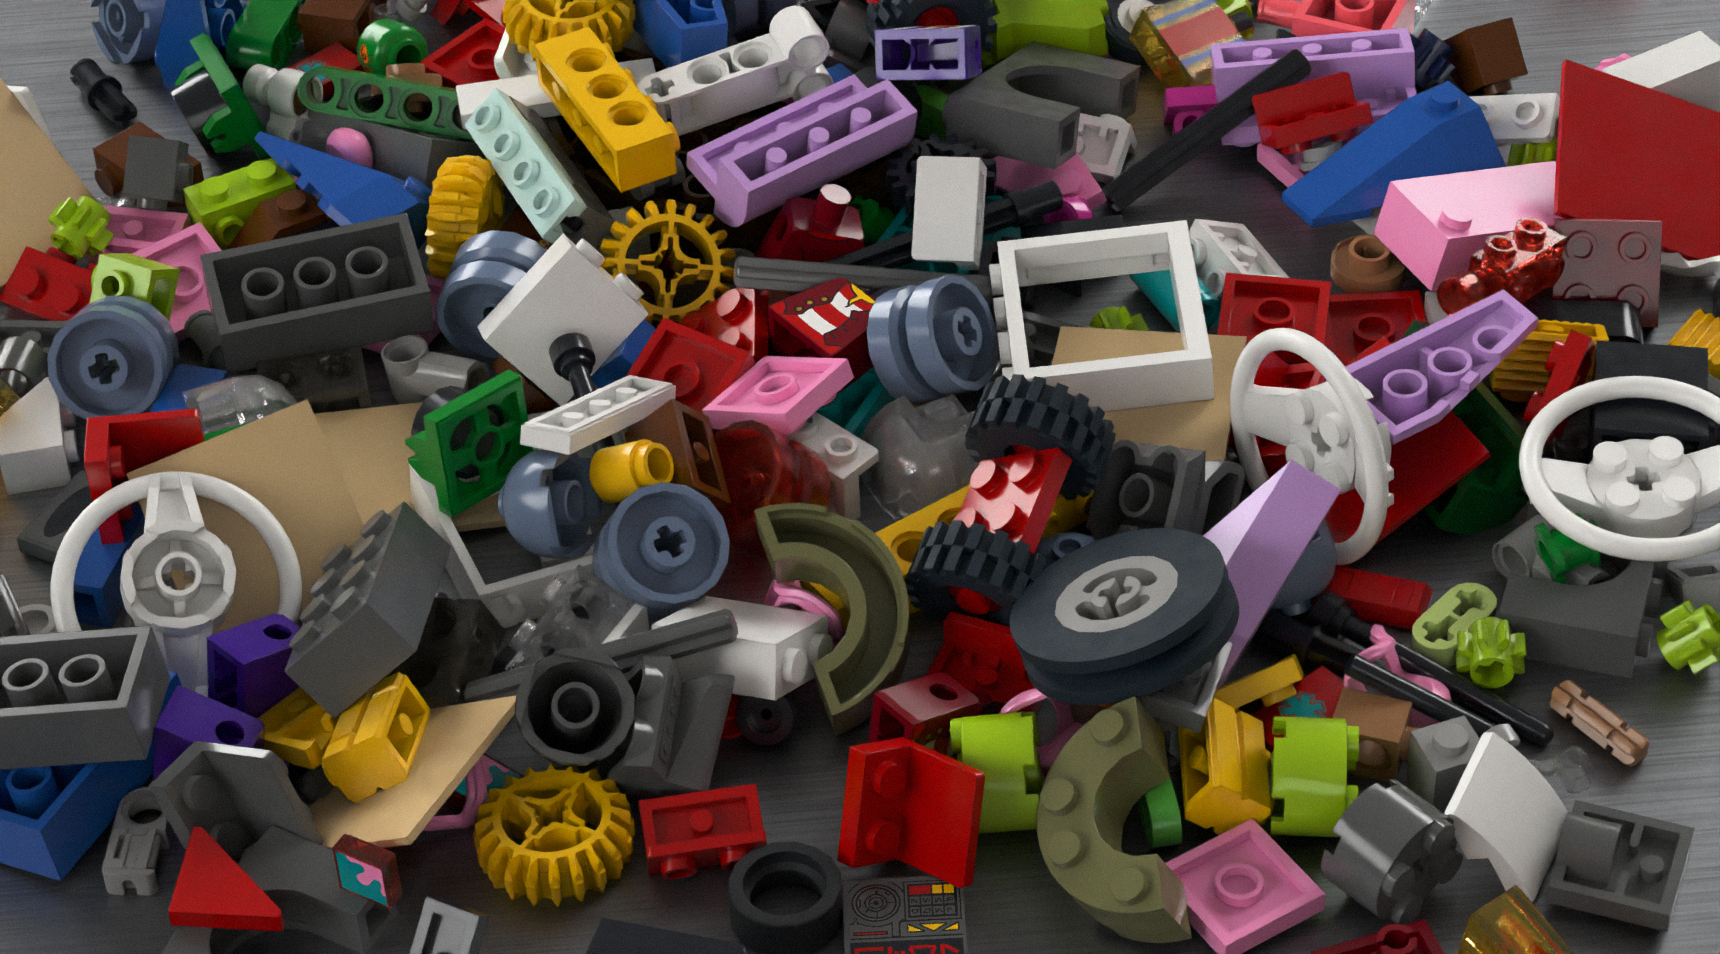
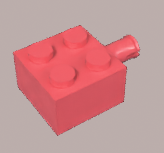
M1260 0L1257 8V14L1259 15L1256 19L1261 24L1267 23L1292 29L1291 33L1298 37L1408 28L1409 33L1412 34L1414 32L1416 0H1302V2L1296 0Z

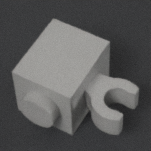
M1465 715L1410 731L1406 780L1414 793L1443 813L1480 740ZM1499 724L1486 731L1495 732L1513 747L1520 745V739L1510 724Z

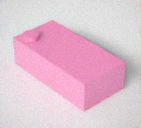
M1548 161L1390 181L1374 234L1430 291L1551 275L1554 218H1562L1553 215L1556 162Z

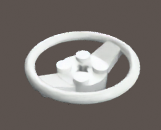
M1268 329L1255 336L1245 346L1237 360L1231 382L1230 414L1232 432L1238 458L1245 472V478L1252 493L1270 479L1259 452L1255 436L1257 435L1286 446L1285 455L1287 463L1293 460L1342 489L1339 495L1356 489L1365 504L1360 525L1350 539L1341 543H1335L1336 565L1355 562L1372 549L1383 529L1387 508L1394 504V494L1389 492L1388 482L1394 479V468L1389 465L1392 448L1387 422L1377 425L1373 412L1366 401L1374 398L1369 389L1352 377L1344 364L1323 343L1295 329ZM1277 350L1290 351L1301 356L1311 363L1327 380L1324 383L1307 389L1259 386L1254 384L1257 370L1263 359L1268 354Z
M1618 376L1577 386L1549 402L1533 418L1520 446L1519 470L1521 480L1529 497L1530 504H1533L1538 512L1562 534L1592 550L1610 556L1637 561L1661 562L1683 560L1720 549V523L1703 531L1679 537L1680 533L1689 528L1690 525H1694L1698 511L1706 510L1720 502V445L1685 455L1683 453V445L1679 440L1670 436H1660L1653 440L1628 439L1620 442L1606 441L1599 443L1593 450L1590 464L1542 458L1545 442L1555 427L1569 415L1587 406L1624 398L1663 400L1700 412L1720 425L1719 397L1699 387L1667 378ZM1576 513H1577V514H1580V515H1581L1583 518H1585L1587 521L1593 519V520L1596 522V524L1598 525V527L1595 526V525H1593V524H1591V523H1589V522H1587V521H1585V520H1583L1582 518L1578 517V516L1575 515V514H1576Z
M161 472L140 476L117 485L95 499L82 511L65 534L56 554L50 582V600L55 626L58 633L82 631L76 615L73 597L75 571L81 553L92 534L106 519L127 505L147 498L144 534L134 541L130 549H127L123 556L120 592L125 610L133 619L135 627L152 626L167 669L178 673L182 687L208 697L207 637L212 635V630L222 625L225 615L232 605L237 570L231 549L226 543L224 546L216 535L205 529L196 496L214 500L233 509L260 533L272 553L278 571L280 599L277 614H283L298 625L302 606V578L296 552L288 535L274 515L252 495L229 482L192 472ZM183 570L185 571L184 579L193 578L194 583L187 584L184 590H173L171 586H166L163 581L170 580L171 571Z

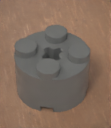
M1389 779L1391 787L1386 789L1379 783L1368 787L1342 814L1332 831L1341 839L1334 855L1328 850H1324L1321 870L1323 876L1380 919L1405 925L1412 923L1422 909L1424 899L1438 882L1445 884L1455 876L1461 866L1463 855L1455 849L1457 840L1454 836V820L1396 779Z

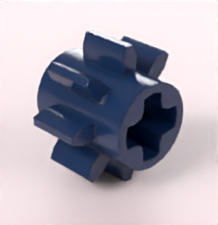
M1424 28L1418 38L1410 34L1415 51V83L1423 89L1427 87L1432 79L1438 84L1444 83L1456 68L1447 61L1454 49L1426 28Z

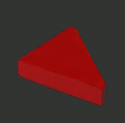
M193 827L168 909L171 926L283 931L284 920L281 909L202 827Z

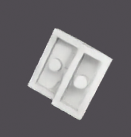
M1486 732L1482 734L1444 814L1454 820V836L1467 860L1489 858L1510 899L1513 897L1517 902H1534L1557 852L1562 827L1568 811L1547 780L1518 750L1495 732Z

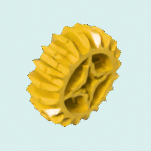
M505 0V6L503 7V22L506 23V33L508 34L509 42L517 45L519 53H531L533 61H536L534 44L586 27H590L602 43L607 42L613 52L622 51L624 42L631 40L633 21L635 20V4H633V0Z
M481 156L447 157L437 170V177L432 182L433 191L429 197V211L426 215L427 230L425 235L427 236V246L425 252L428 255L427 267L433 277L446 281L459 246L473 235L491 230L499 231L504 225V218L506 216L504 213L506 199L503 194L504 182L492 167L491 160L482 159Z
M673 199L667 200L664 214H659L654 201H648L644 207L646 219L637 210L631 208L625 215L630 228L621 222L615 221L610 231L617 240L603 239L600 249L611 256L604 257L606 260L600 265L607 273L612 274L613 278L620 272L626 276L633 275L634 280L646 282L653 289L657 306L648 303L641 297L638 299L648 312L645 320L650 324L659 325L663 318L673 322H680L688 313L699 310L720 298L728 290H731L729 286L722 282L734 281V268L721 264L733 260L735 251L732 248L718 249L717 246L726 239L727 233L725 230H718L710 235L707 230L714 220L710 214L704 216L700 223L692 220L696 212V206L693 204H688L682 216L676 214L677 205ZM661 232L658 251L649 255H639L638 259L626 258L627 250L638 239L651 233ZM679 235L691 241L699 249L706 265L700 264V259H693L683 254L679 247ZM668 250L667 260L670 261V268L675 273L665 291L666 279H663V271L654 269V266L659 267ZM696 280L707 281L705 292L698 299L688 305L673 308V298L675 297L677 287L686 284L694 285Z
M550 762L546 771L535 772L527 766L523 778L518 779L506 775L503 789H489L487 803L478 806L477 823H475L473 839L479 866L482 867L484 874H488L494 889L505 888L511 900L518 899L527 894V898L533 907L543 898H551L557 907H559L562 898L574 896L582 903L586 890L592 889L604 893L607 879H620L623 864L631 862L633 837L636 834L630 803L626 799V794L619 793L614 780H602L597 768L581 774L578 767L569 766L566 770H557L552 762ZM589 822L592 825H594L597 829L593 830L589 827H586V824ZM516 837L523 840V843L518 845L512 839Z

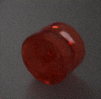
M754 420L733 422L714 435L732 503L725 510L716 509L724 519L730 542L768 560L758 534L754 510L782 503H808L828 507L831 490L828 467L816 451Z

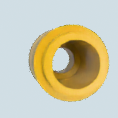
M647 439L602 448L592 457L589 470L590 483L603 501L608 503L621 502L640 487L661 482L670 483L674 474L673 459L664 445Z

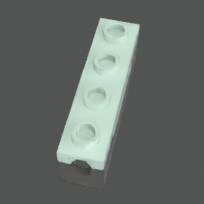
M495 88L486 100L475 109L473 115L464 126L486 158L491 160L492 167L543 239L553 244L564 234L575 244L583 238L595 248L610 231L612 224L615 222L538 113L498 88Z

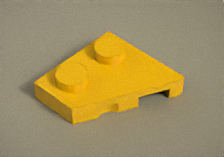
M1293 654L1278 661L1276 664L1233 681L1219 690L1216 689L1213 698L1234 707L1235 713L1241 711L1240 706L1258 698H1261L1264 707H1268L1297 694L1293 683L1303 679L1304 672L1296 655Z
M299 687L257 718L265 725L264 750L274 752L282 760L291 764L314 770L321 764L326 749L331 744L330 740L341 714L334 719Z

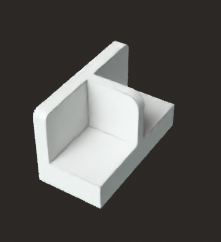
M920 156L917 159L911 256L915 261L954 262L960 270H979L982 255L987 167L980 158Z

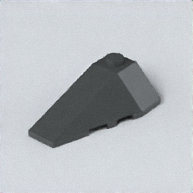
M308 109L307 116L328 135L333 130L342 127L362 132L368 139L372 149V169L404 181L409 176H412L427 185L432 191V182L437 177V170L447 157L472 155L487 159L475 140L325 114Z

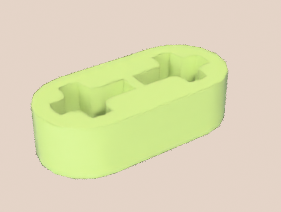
M1469 582L1458 584L1451 588L1415 621L1412 626L1411 648L1447 668L1455 665V650L1458 649V631L1468 632L1470 625L1477 619L1496 617L1497 598L1494 592L1484 585ZM1460 611L1465 612V614L1460 616ZM1446 635H1447V641H1445V640L1442 639V638L1445 637Z

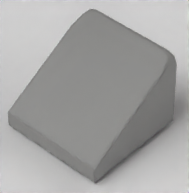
M1718 562L1668 568L1666 582L1677 606L1687 600H1691L1696 609L1708 604L1720 616V564Z

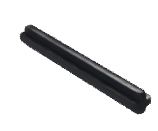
M1298 49L1291 50L1102 187V191L1107 199L1106 205L1114 212L1122 211L1254 115L1255 112L1252 104V97L1254 95L1297 84L1308 76L1312 69L1307 58Z

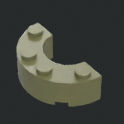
M782 503L755 509L758 534L777 583L802 580L821 584L837 595L850 613L845 636L831 653L812 663L818 692L834 734L838 736L853 729L872 716L874 693L897 685L905 669L910 650L911 622L907 588L896 559L883 541L867 526L856 519L851 521L841 515L829 512L828 507L808 503Z
M1134 696L1098 712L1070 738L1056 757L1046 776L1039 798L1037 810L1038 841L1044 861L1051 874L1096 922L1098 921L1102 925L1116 931L1119 936L1146 943L1178 942L1192 938L1184 884L1157 854L1132 856L1123 853L1121 849L1123 825L1132 806L1149 789L1170 779L1163 728L1138 698Z

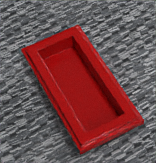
M1336 566L1335 575L1325 591L1331 590L1351 602V609L1357 611V618L1360 620L1412 630L1415 621L1428 610L1433 595V589L1423 582ZM1325 591L1313 597L1312 605Z

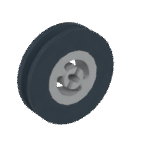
M1152 528L1129 531L1097 540L1070 552L1049 565L1035 581H1031L1025 587L1022 596L1016 600L1010 614L1009 624L1016 647L1022 655V662L1029 680L1039 692L1065 703L1099 705L1121 702L1134 696L1138 698L1154 693L1177 683L1201 668L1224 647L1232 636L1238 623L1240 607L1234 587L1228 579V571L1223 556L1214 543L1199 534L1186 530Z

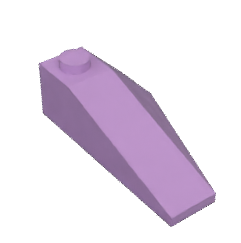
M1503 289L1346 366L1352 377L1369 389L1374 398L1366 401L1373 412L1377 425L1387 422L1391 445H1394L1440 422L1538 326V317Z
M1293 460L1288 462L1203 535L1220 550L1227 567L1228 579L1234 587L1240 607L1238 623L1228 642L1233 643L1217 686L1218 690L1226 683L1342 490Z

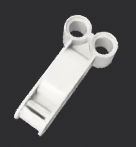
M790 6L782 9L773 17L769 27L770 33L652 73L639 82L638 89L644 96H651L658 114L665 123L667 122V117L671 119L678 136L790 97L796 102L834 84L831 75L823 65L829 54L830 46L809 11L801 6ZM654 84L658 86L659 95L654 93Z

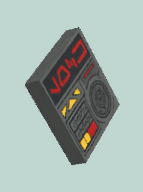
M934 876L842 880L845 954H968L964 888H958Z

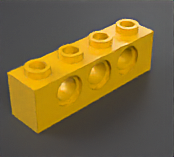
M586 27L534 44L539 86L621 193L677 174L675 152L680 150V140L674 125L670 121L665 123L658 114L651 96H644L636 85L633 74L628 68L622 69L616 61L611 46L607 42L602 43L591 28Z

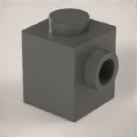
M129 135L123 196L137 199L136 208L167 211L168 202L182 204L183 188L192 186L193 164L187 163L189 144L179 140Z

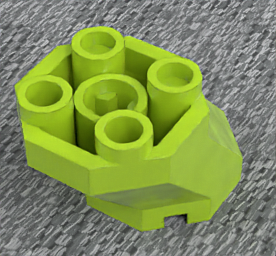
M990 0L995 6L997 15L992 16L998 24L997 34H987L994 44L990 52L981 49L982 68L1000 63L1033 41L1099 57L1108 55V43L1105 38L1106 23L1104 20L1109 13L1106 0Z

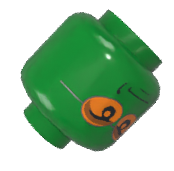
M389 18L376 20L368 25L360 35L356 48L357 59L362 64L364 71L386 76V66L419 63L428 57L427 43L423 35L414 27Z

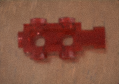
M1529 217L1518 219L1515 229L1504 236L1492 235L1486 238L1484 248L1471 255L1468 272H1457L1439 284L1437 299L1440 307L1450 316L1503 289L1521 304L1525 303L1530 297L1547 287L1555 285L1561 277L1565 266L1562 255L1566 236L1549 229L1541 220Z

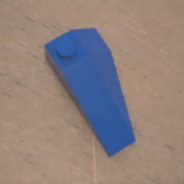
M166 0L154 55L155 64L157 67H160L164 88H174L176 86L175 82L184 68L200 60L189 41L202 33L209 35L228 66L226 60L228 36L246 8V0Z
M1446 81L1407 98L1284 190L1281 201L1308 225L1318 227L1371 217L1374 213V208L1382 207L1390 181L1506 167L1481 107L1450 81Z
M261 131L254 138L280 167L298 177L296 183L302 190L309 194L312 193L320 199L317 205L338 225L344 226L407 213L418 250L427 239L425 235L427 230L426 215L429 211V197L432 195V190L418 179L409 176L404 181L389 174Z

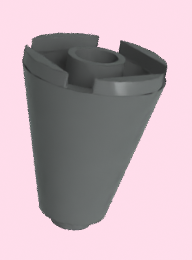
M563 648L541 659L526 671L516 695V720L525 741L537 754L546 760L564 766H587L606 759L624 743L634 721L635 695L627 678L610 657L589 648Z

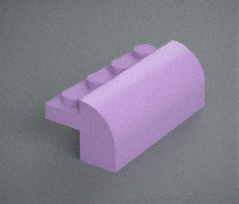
M1408 28L1210 44L1212 85H1215L1217 104L1293 49H1298L1307 58L1312 69L1310 74L1298 83L1341 71L1348 72L1355 100L1369 103L1374 123L1407 98L1417 94L1415 89V51ZM1255 114L1222 137V146L1250 147L1260 143L1261 138ZM1374 123L1360 126V134Z
M853 74L687 152L686 167L715 199L714 214L725 224L738 227L784 205L789 198L801 197L907 146L914 137L918 111L888 79L867 88Z

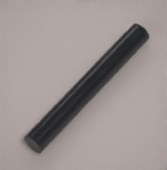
M1356 653L1350 656L1345 665V675L1389 697L1412 702L1413 709L1438 722L1465 715L1479 738L1488 729L1496 726V724Z

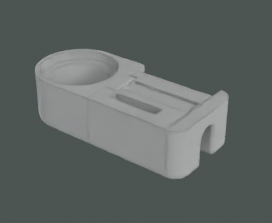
M142 787L129 792L119 803L101 869L106 890L109 894L125 895L127 888H136L137 894L151 896L159 891L155 870L160 850L170 849L174 830L149 787ZM155 809L162 812L158 819L150 823L141 824L132 821L136 814L144 810Z

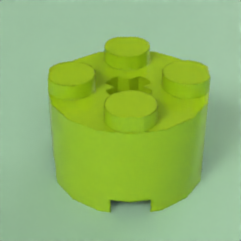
M1035 711L951 719V742L953 753H957V761L976 768L985 775L978 834L1037 829V810L1044 784V774H1041L1038 750L1041 744Z
M1273 716L1272 734L1284 735V738L1274 737V751L1271 753L1270 793L1271 799H1275L1273 812L1282 813V817H1271L1270 835L1339 837L1332 831L1345 810L1358 797V785H1347V771H1355L1356 762H1358L1359 726H1347L1345 718Z

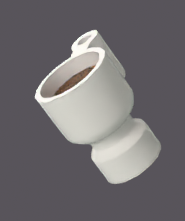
M262 64L252 66L245 75L243 93L251 102L269 105L270 120L267 123V133L299 144L303 136L302 128L304 122L310 120L307 116L308 108L301 103L297 87L300 78L305 72L293 68H285L278 71L275 68ZM315 77L311 83V92L318 101L322 102L323 86L320 79Z

